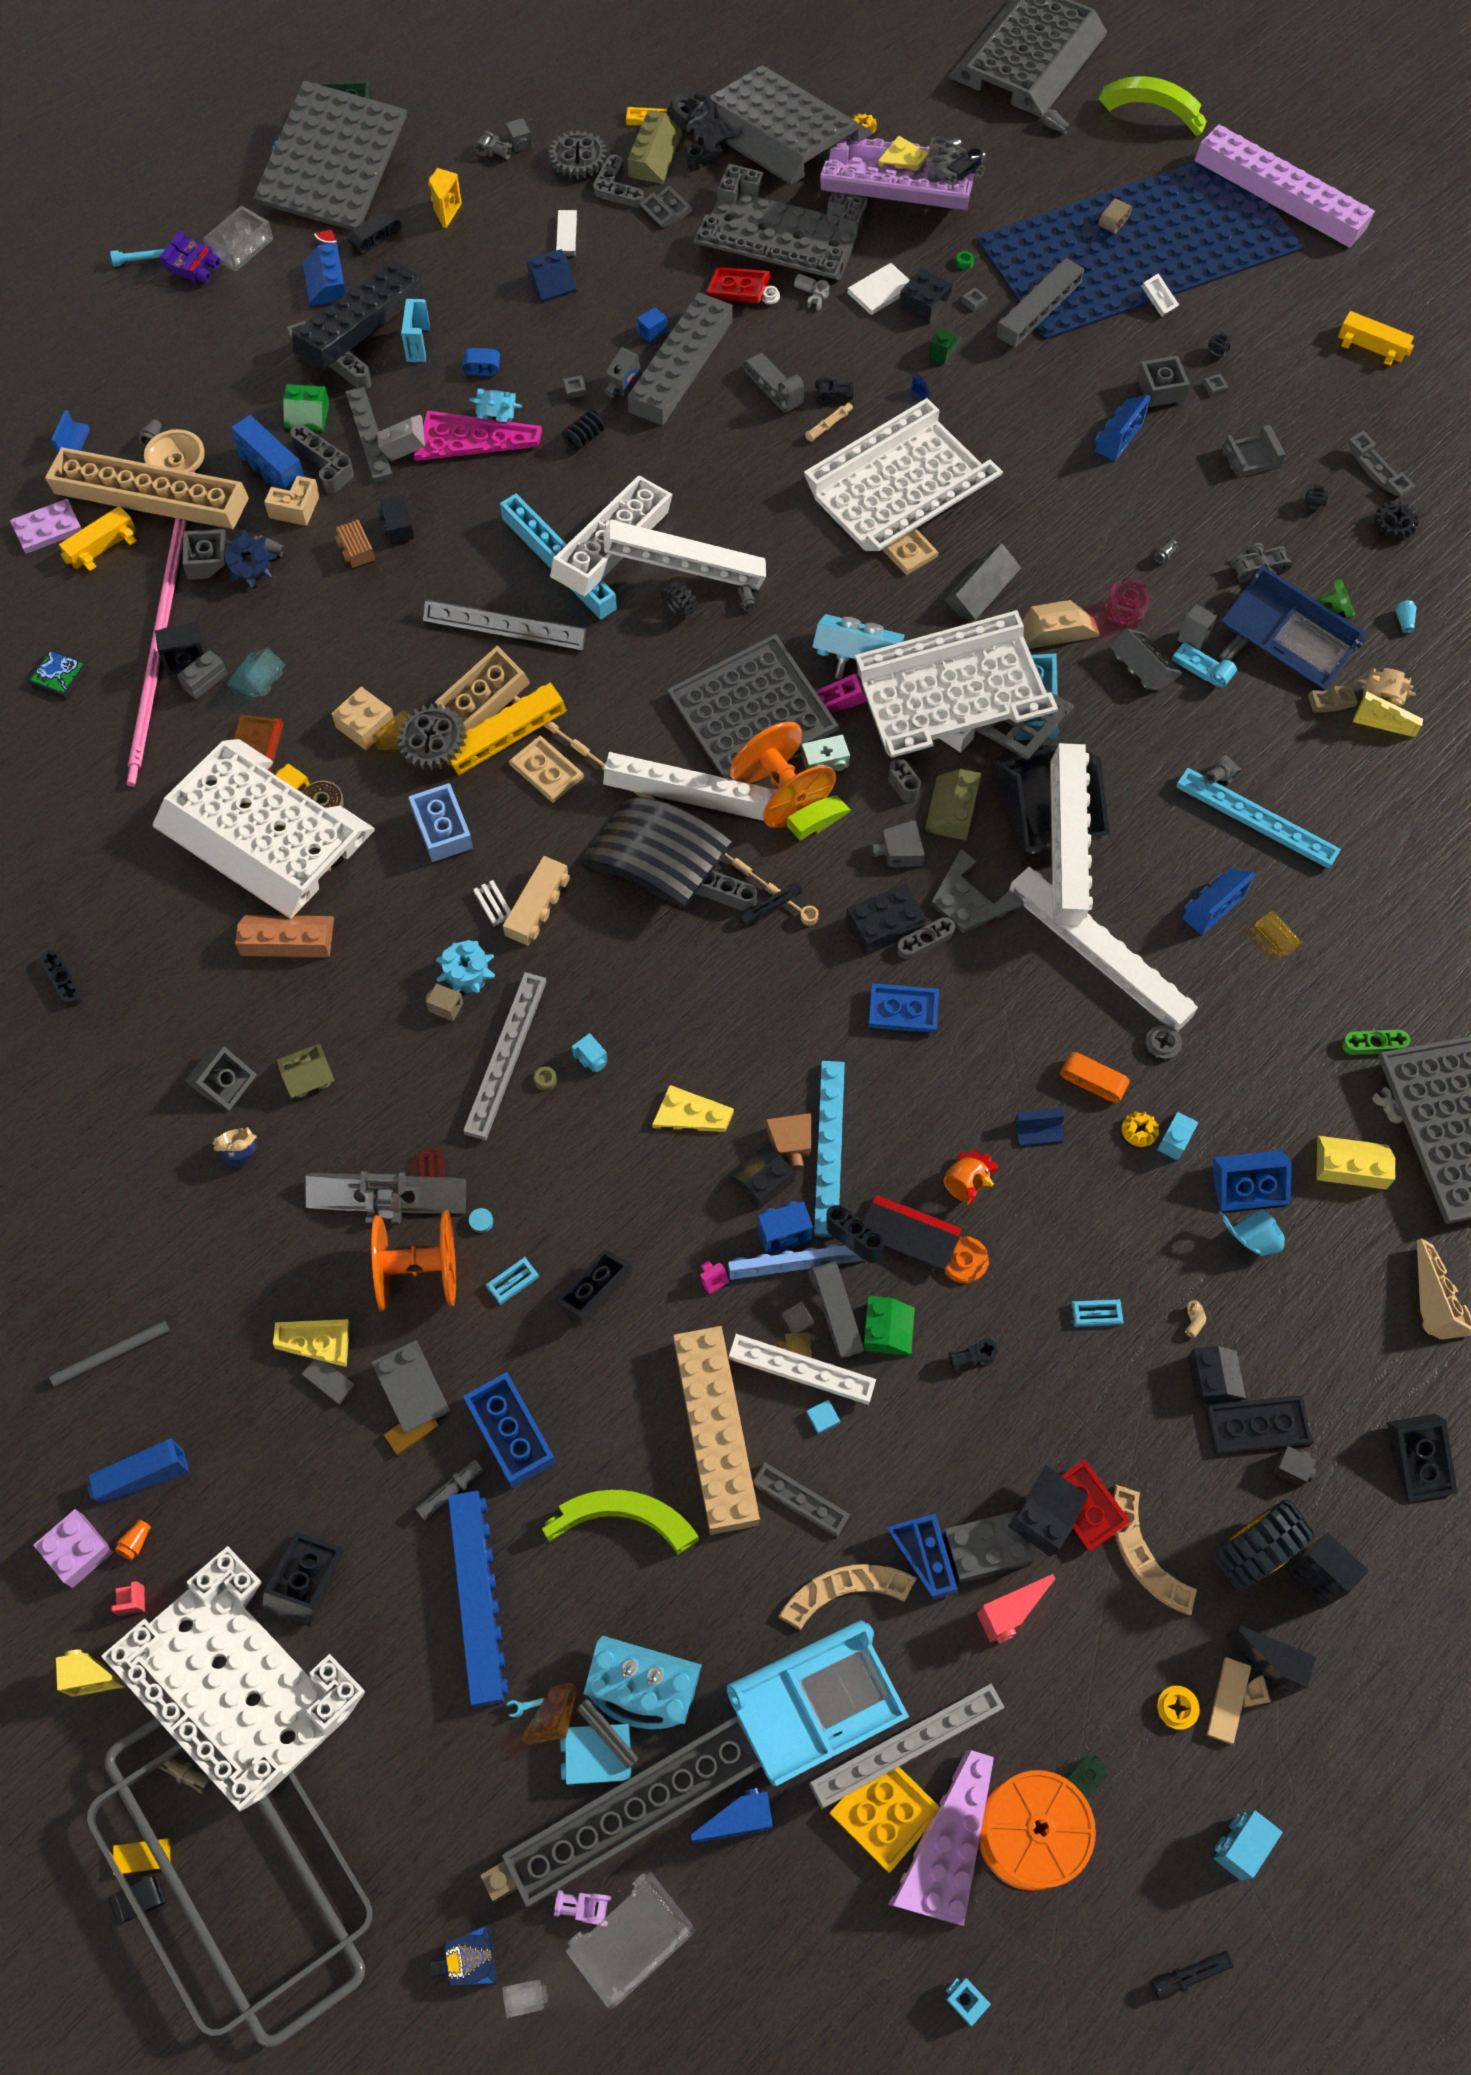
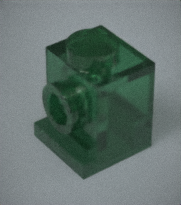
M1088 1755L1066 1779L1073 1783L1084 1797L1088 1799L1108 1776L1104 1771L1107 1767L1098 1757L1094 1756L1091 1758ZM1086 1770H1091L1094 1773L1093 1780L1086 1778Z

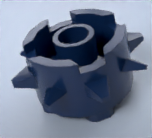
M243 530L239 538L233 541H225L228 546L225 555V565H228L232 571L230 579L232 582L242 578L248 581L250 587H254L256 579H261L263 576L269 578L272 576L269 572L270 561L277 558V555L270 553L264 546L267 537L263 536L256 540L250 537L246 530ZM247 555H250V558L252 559L250 562L246 561L245 559Z

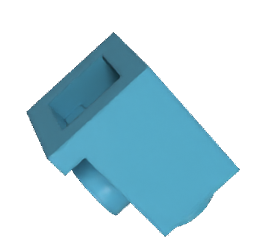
M590 1033L572 1046L573 1056L575 1059L578 1058L585 1068L589 1067L593 1072H598L606 1066L608 1062L607 1052Z
M956 1978L946 1989L949 1995L945 2000L969 2026H973L991 2005L967 1978H963L961 1982ZM964 1993L969 1996V2003L967 2005H962L960 2002V1996Z

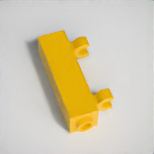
M1352 311L1346 317L1338 335L1339 338L1344 339L1342 347L1348 349L1351 343L1386 356L1384 364L1389 366L1392 365L1394 360L1402 363L1405 355L1409 357L1414 347L1411 344L1414 336Z
M118 506L60 543L59 546L62 550L60 555L66 564L71 563L75 569L85 565L91 571L97 567L93 563V558L123 539L129 545L137 541L133 537L136 531L133 521Z

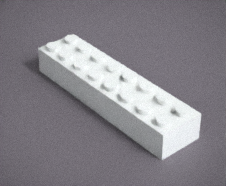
M637 476L553 558L550 577L577 593L586 596L624 558L604 552V533L610 520L651 530L668 513L672 494L643 477Z
M1059 743L1050 762L1053 924L1080 926L1083 919L1087 917L1088 911L1092 909L1093 904L1092 897H1089V889L1092 887V876H1089L1088 872L1092 862L1091 855H1088L1091 835L1087 831L1091 821L1090 814H1087L1090 794L1087 793L1086 789L1090 780L1089 773H1086L1089 753H1086V747L1082 744Z

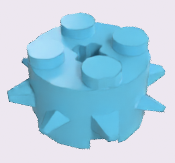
M477 389V397L469 398L470 401L476 403L475 413L477 418L493 419L494 416L496 421H512L514 409L522 408V405L515 403L516 393Z
M467 940L465 942L452 943V946L444 950L442 957H437L436 959L442 965L444 972L437 978V981H446L450 988L457 992L479 993V989L485 985V980L495 977V974L488 969L487 965L494 958V955H485V952L478 946L477 941Z

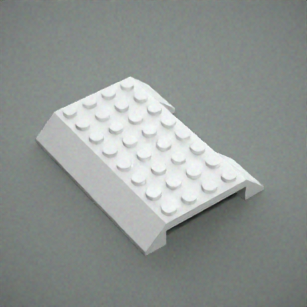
M1017 610L855 655L865 696L885 751L891 758L932 747V740L999 721L1011 719L1018 723L1058 712L1051 692L1046 693L1023 637L1024 625Z

